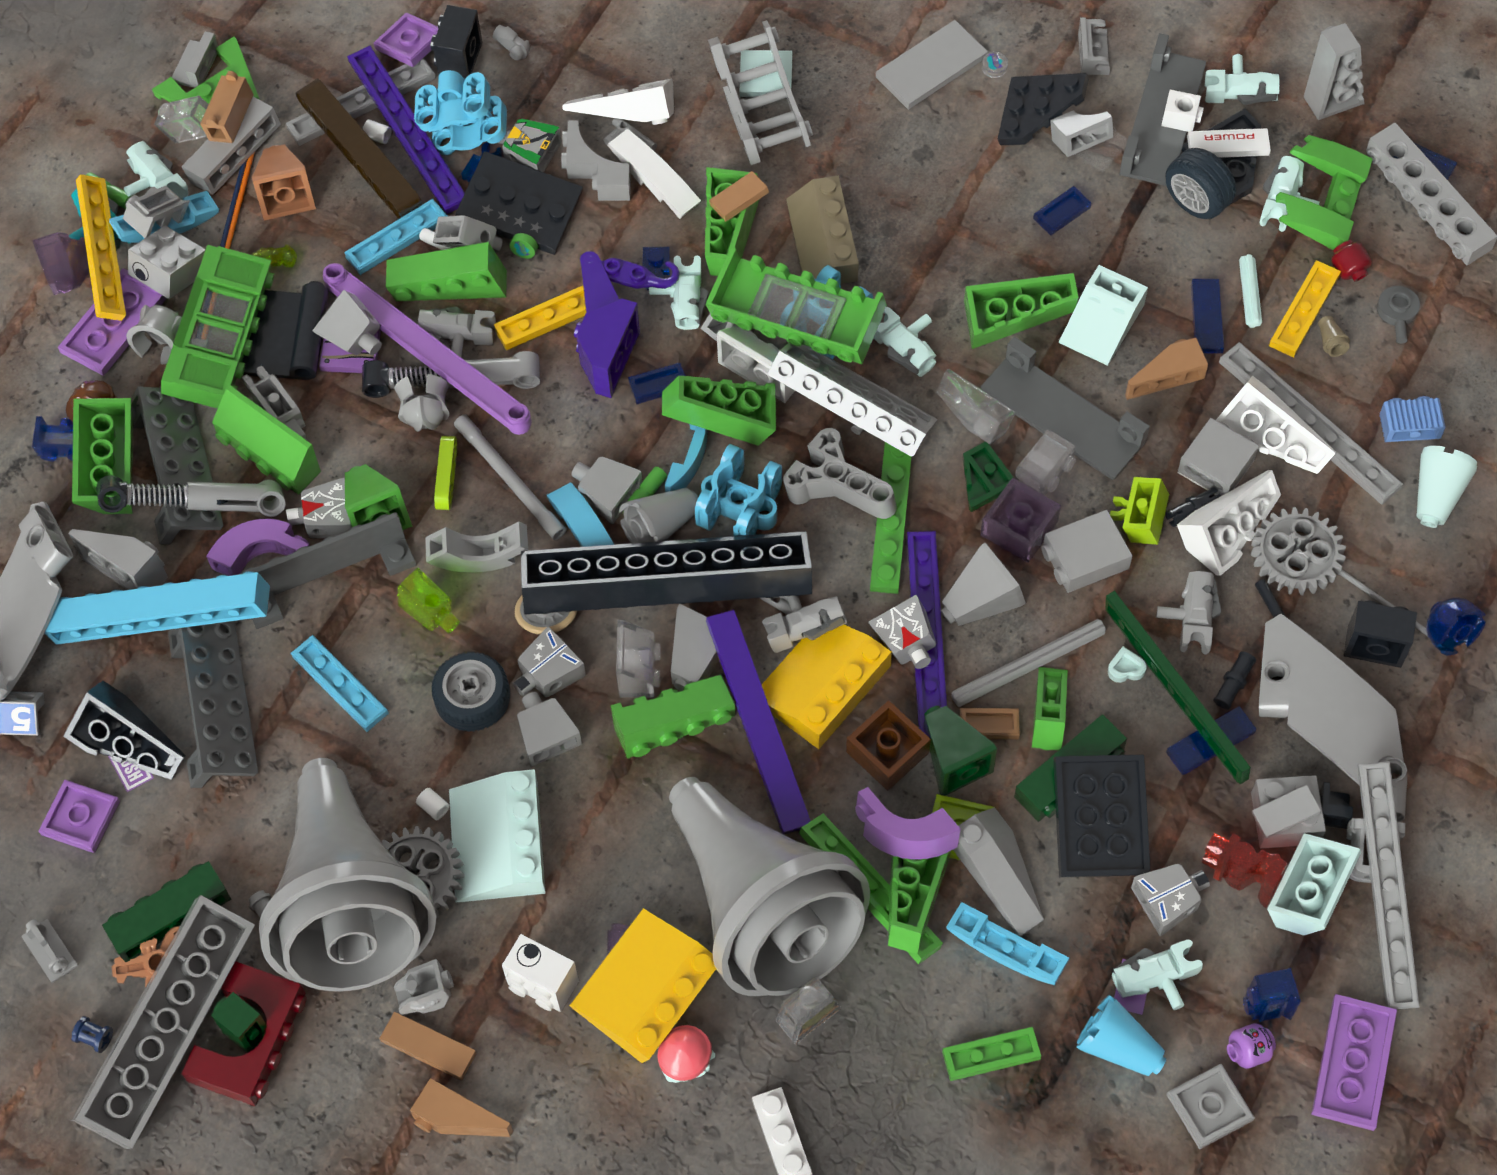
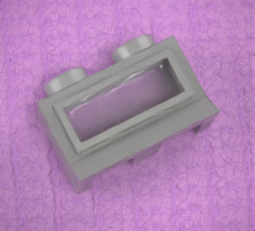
M167 186L159 189L151 187L145 195L141 197L134 195L127 201L122 219L146 238L150 235L155 221L160 227L168 226L171 218L177 223L182 222L190 200H181Z

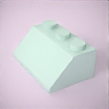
M1304 833L1267 909L1275 926L1301 935L1324 930L1361 854V850Z

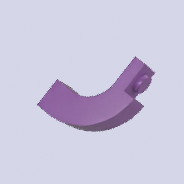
M257 519L239 524L227 531L216 541L206 557L213 570L226 576L240 574L246 564L260 554L273 552L287 556L301 547L309 546V543L298 535L294 536L292 527L287 522L275 519Z
M868 787L858 792L855 810L858 818L865 822L863 836L879 850L905 859H928L943 855L958 847L961 829L943 808L923 818L905 819L888 811Z

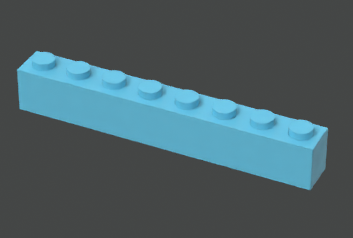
M248 571L233 576L220 575L211 579H192L189 582L165 583L161 586H140L132 590H113L110 593L103 594L89 593L85 596L74 598L62 597L57 603L44 634L57 645L266 617L270 585L258 572Z

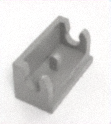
M1080 18L1078 41L1081 73H1086L1087 75H1109L1107 29H1094L1097 26L1105 27V20Z

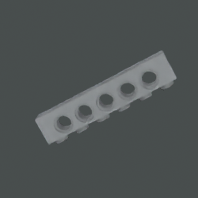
M1393 123L1369 139L1366 153L1368 157L1372 158V163L1377 164L1383 171L1385 178L1400 190L1402 197L1410 202L1417 209L1419 216L1434 228L1438 238L1444 240L1450 246L1456 258L1469 265L1493 249L1497 240L1495 232L1396 123Z

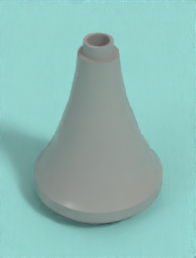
M313 759L304 765L302 775L297 782L298 805L295 835L282 879L260 918L259 934L261 948L268 964L277 973L289 980L324 991L363 989L379 984L398 974L426 948L435 931V909L431 893L424 882L406 870L388 852L366 823L352 794L345 773L331 759Z
M687 777L679 781L672 788L669 795V800L673 804L671 811L700 869L711 913L714 939L713 962L716 970L727 985L742 995L779 996L794 993L807 982L809 983L814 977L819 981L830 973L849 954L862 932L870 900V888L865 875L850 858L843 854L823 851L799 843L752 819L729 802L708 782H700L696 777Z

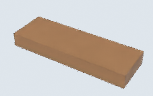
M396 1012L393 1013L379 1038L382 1043L459 1080L464 1078L477 1054L474 1049Z

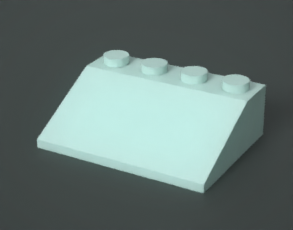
M535 769L504 772L449 789L452 848H457L460 853L457 859H461L464 864L457 869L463 872L464 878L456 879L462 886V890H454L455 897L457 898L455 902L545 894L539 792Z

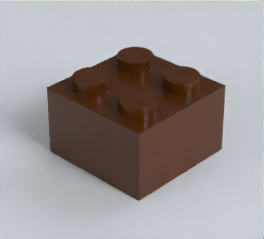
M888 700L847 737L846 752L889 791L929 754L931 739Z

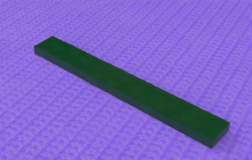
M1113 591L1106 595L1105 611L1229 773L1239 784L1249 780L1251 768L1118 594Z

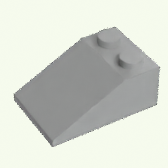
M72 529L68 533L82 560L127 590L137 589L140 586H161L168 578L164 570L165 564L157 555L158 549L148 541L142 543L135 537Z

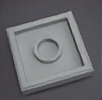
M1222 1064L1167 1092V1097L1199 1150L1255 1119Z

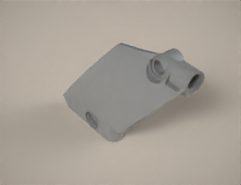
M44 501L32 504L29 513L19 523L20 536L0 577V701L5 699L11 692L35 653L62 593V588L56 576L73 558V553L48 504Z
M1279 614L1266 622L1259 695V717H1288L1287 725L1324 754L1358 785V764L1390 761L1391 774L1400 775L1399 778L1392 779L1397 822L1403 821L1406 811L1407 767L1403 760L1396 709L1349 666L1284 615ZM1276 676L1283 677L1281 680H1272Z

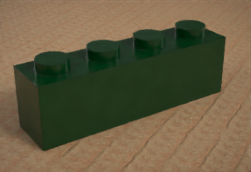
M1102 714L1016 786L1014 798L1038 822L1045 816L1051 818L1056 814L1053 757L1124 755L1127 738Z
M207 861L204 864L193 866L181 878L168 881L161 887V890L151 896L148 895L138 899L134 906L126 911L113 914L106 923L102 924V927L120 957L125 962H128L130 959H134L142 954L140 950L141 943L155 938L157 939V944L164 940L165 934L172 927L180 926L194 900L199 896H203L220 906L232 899L212 865Z

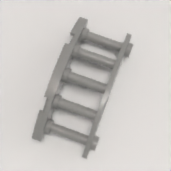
M767 20L762 22L765 33L726 45V43L721 44L718 37L708 40L721 81L726 79L728 86L723 87L740 139L743 140L745 145L744 150L750 165L761 162L758 153L763 152L762 149L798 137H802L805 146L808 147L811 146L809 137L813 136L808 120H803L787 80L776 43L780 42L775 27L771 28ZM769 43L774 59L773 62L737 74L735 72L730 73L726 62L730 55ZM778 71L783 88L748 100L738 98L735 88L739 87L740 83ZM787 98L791 109L790 112L754 124L752 122L747 123L744 114H748V110ZM794 121L797 127L761 139L756 135Z

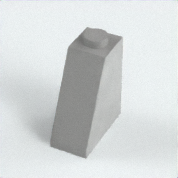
M681 604L677 607L671 678L674 687L679 691H684L683 688L686 684L709 678L719 661V657L706 623L707 617Z

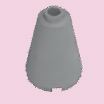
M681 488L623 503L619 508V513L624 511V518L620 522L625 535L631 543L666 541L695 515L698 496L688 488Z

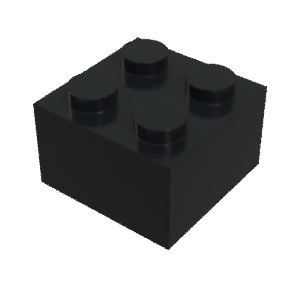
M447 5L444 15H440L438 32L431 39V50H434L435 55L434 66H437L438 75L443 71L451 70L458 72L466 79V77L472 74L483 43L477 10Z
M1371 600L1358 601L1348 624L1343 656L1401 668L1413 644L1417 612L1409 611L1401 606L1389 607L1380 605L1378 602Z

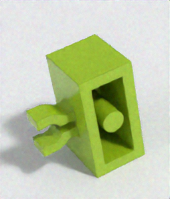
M1134 477L1129 501L1123 497L1113 498V503L1116 507H1124L1125 509L1110 511V516L1113 521L1124 520L1122 528L1131 543L1159 544L1169 493L1162 479Z

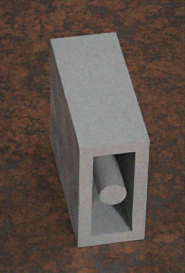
M1107 510L1045 533L1044 544L1041 546L1044 558L1047 562L1051 561L1055 568L1054 575L1059 585H1064L1067 593L1128 570L1132 560V554Z

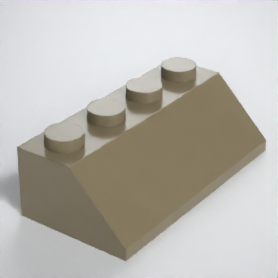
M839 175L812 179L786 199L801 272L808 271L816 279L820 271L825 266L830 265L841 273V284L858 281L859 263Z

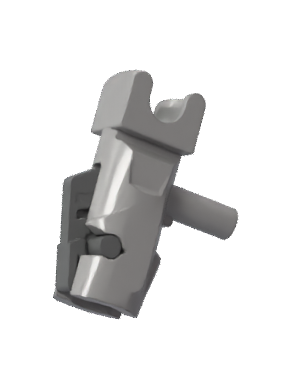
M458 307L420 309L418 325L437 340L450 339V341H453L451 350L459 357L462 355L464 340H473L475 345H492L494 343L492 329H494V324H496L495 313L492 311L475 310V314H465Z
M1194 571L1189 573L1185 589L1182 593L1184 605H1181L1180 608L1157 606L1156 618L1183 620L1180 637V650L1182 652H1186L1189 642L1194 640L1201 644V652L1203 654L1210 652L1213 627H1211L1212 619L1221 614L1214 574L1210 572Z
M787 596L792 613L784 617L781 613H778L762 621L768 634V642L775 653L793 647L792 642L803 638L815 640L826 632L847 624L844 611L837 596L819 600L803 608L799 596Z

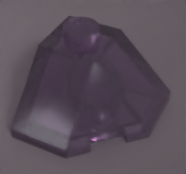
M57 232L32 240L53 295L67 293L81 286L89 274L84 237H81L80 240L69 238L68 234Z

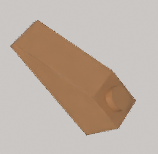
M1197 338L1180 339L1170 344L1128 381L1125 394L1126 399L1129 400L1204 379L1208 363Z
M431 1078L410 1110L415 1119L414 1124L428 1133L432 1129L440 1134L510 1137L513 1133L509 1122Z

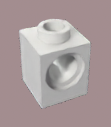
M1170 90L1161 126L1187 132L1193 131L1195 122L1200 123L1204 107H1199L1201 96Z

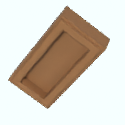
M751 171L711 198L709 202L710 206L726 222L768 194L769 190L758 176Z
M960 708V717L986 738L1019 739L1018 708Z

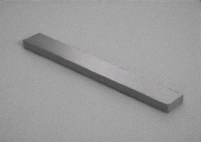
M1240 342L1220 357L1219 363L1244 385L1253 375L1273 391L1336 451L1330 460L1381 505L1402 488V482Z
M1390 761L1358 764L1386 1007L1393 1009L1420 1008Z

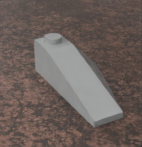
M995 807L975 814L960 824L961 830L958 847L953 849V851L1014 932L1020 937L1043 922L1044 918L1012 829Z

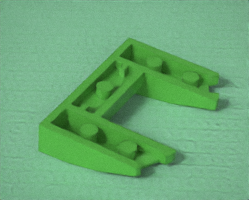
M1308 135L1304 139L1307 144L1302 148L1296 145L1290 150V154L1333 177L1324 207L1279 192L1276 195V203L1285 204L1287 209V215H1282L1279 221L1334 250L1337 246L1349 240L1354 221L1350 220L1360 185L1367 179L1372 158L1336 142Z

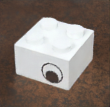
M520 934L502 964L509 989L518 996L525 997V995L536 999L535 1003L548 1011H551L553 1008L561 1012L579 982L574 961Z

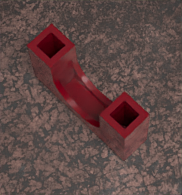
M235 961L221 986V990L226 997L234 992L248 1005L265 1014L267 1028L264 1038L254 1050L236 1057L221 1055L194 1045L181 1074L188 1083L256 1106L259 1098L262 1099L268 1090L269 1081L267 1079L271 1071L276 1070L282 1056L280 1050L284 1041L288 1042L294 1031V1024L292 1023L296 1014H300L303 1011L307 997L301 984Z

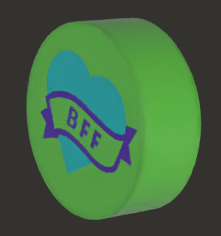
M524 233L515 234L510 243L511 251L525 259L532 258L538 248L535 239Z

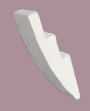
M626 129L608 143L607 146L622 163H629L630 173L639 184H645L660 202L664 200L679 219L701 202L699 197L683 179L629 129Z

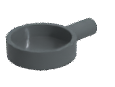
M1392 286L1381 293L1377 303V312L1383 321L1395 326L1396 342L1399 344L1406 343V325L1415 320L1420 309V301L1418 296L1409 288Z

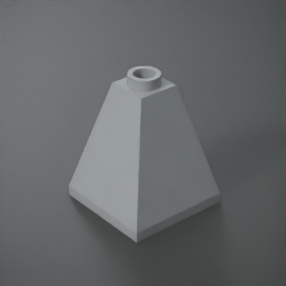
M984 543L979 547L942 601L944 608L940 611L950 624L956 622L960 626L1021 607L1026 602L1020 585L988 545Z

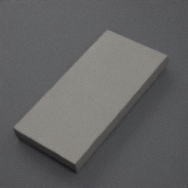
M953 20L877 70L876 78L909 110L986 59L988 51L956 20Z

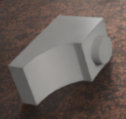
M1073 110L1050 120L1052 141L1067 157L1113 138L1112 116L1107 111L1095 115H1082Z

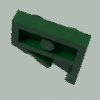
M987 441L963 453V467L970 512L1017 488V481Z

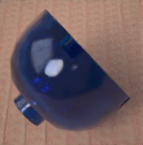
M1455 597L1439 601L1430 610L1426 623L1427 635L1440 653L1446 656L1455 655L1458 653L1454 649L1455 647L1464 642L1468 647L1480 636L1486 624L1482 617L1486 615L1477 605L1464 598Z

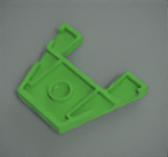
M235 37L215 48L217 55L228 67L188 93L172 77L152 89L156 98L160 100L163 98L169 101L171 106L190 112L192 117L200 121L203 119L221 75L226 76L228 71L235 72L237 76L245 77L254 94L253 97L259 99Z

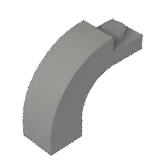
M517 522L496 533L483 536L464 535L445 527L425 537L426 562L442 569L457 572H486L502 569L515 564V556L521 554V551H528L527 525L522 522Z

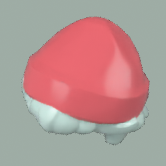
M682 1025L671 1029L658 1047L657 1058L667 1081L678 1083L706 1074L710 1070L709 1063L715 1058V1053L712 1051L709 1037L702 1030L695 1026Z

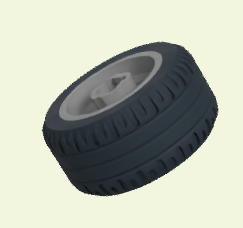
M1189 148L1185 150L1166 170L1165 178L1169 193L1181 208L1194 217L1201 219L1215 218L1233 202L1236 196V183L1231 171L1219 157L1205 149Z
M463 652L457 656L450 657L449 660H446L438 668L432 681V697L439 716L447 724L458 730L475 732V730L480 731L484 730V728H489L493 723H497L501 719L510 702V687L503 667L495 659L484 653Z

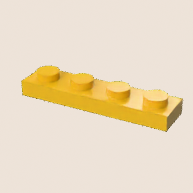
M1317 260L1315 261L1270 340L1269 347L1294 358L1336 284L1341 271Z
M582 285L494 324L495 332L504 348L509 350L584 317L586 314L584 287Z

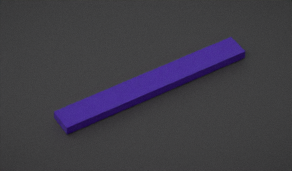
M368 46L347 56L348 62L445 214L447 215L457 210L465 192L427 133L422 131L415 123L413 111L372 47Z
M936 531L907 532L910 597L917 595L924 606L936 641V646L927 651L931 662L924 668H915L918 728L925 734L924 713L937 705L940 708L947 706Z
M731 610L707 617L706 623L781 833L784 835L801 830L803 826L811 821L735 611Z

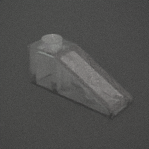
M950 369L945 371L936 391L966 429L988 444L995 442L1006 434L1016 413Z

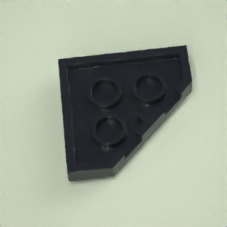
M1087 74L1011 77L997 138L999 144L1024 145L1032 140L1033 134L1043 126L1046 129L1051 126L1050 120L1063 115L1062 112L1073 104L1077 106L1083 102L1089 81Z
M1244 108L1207 131L1261 129V125ZM1188 142L1183 144L1182 152L1189 149ZM1257 156L1219 157L1229 168L1235 179L1236 196L1231 204L1252 192Z

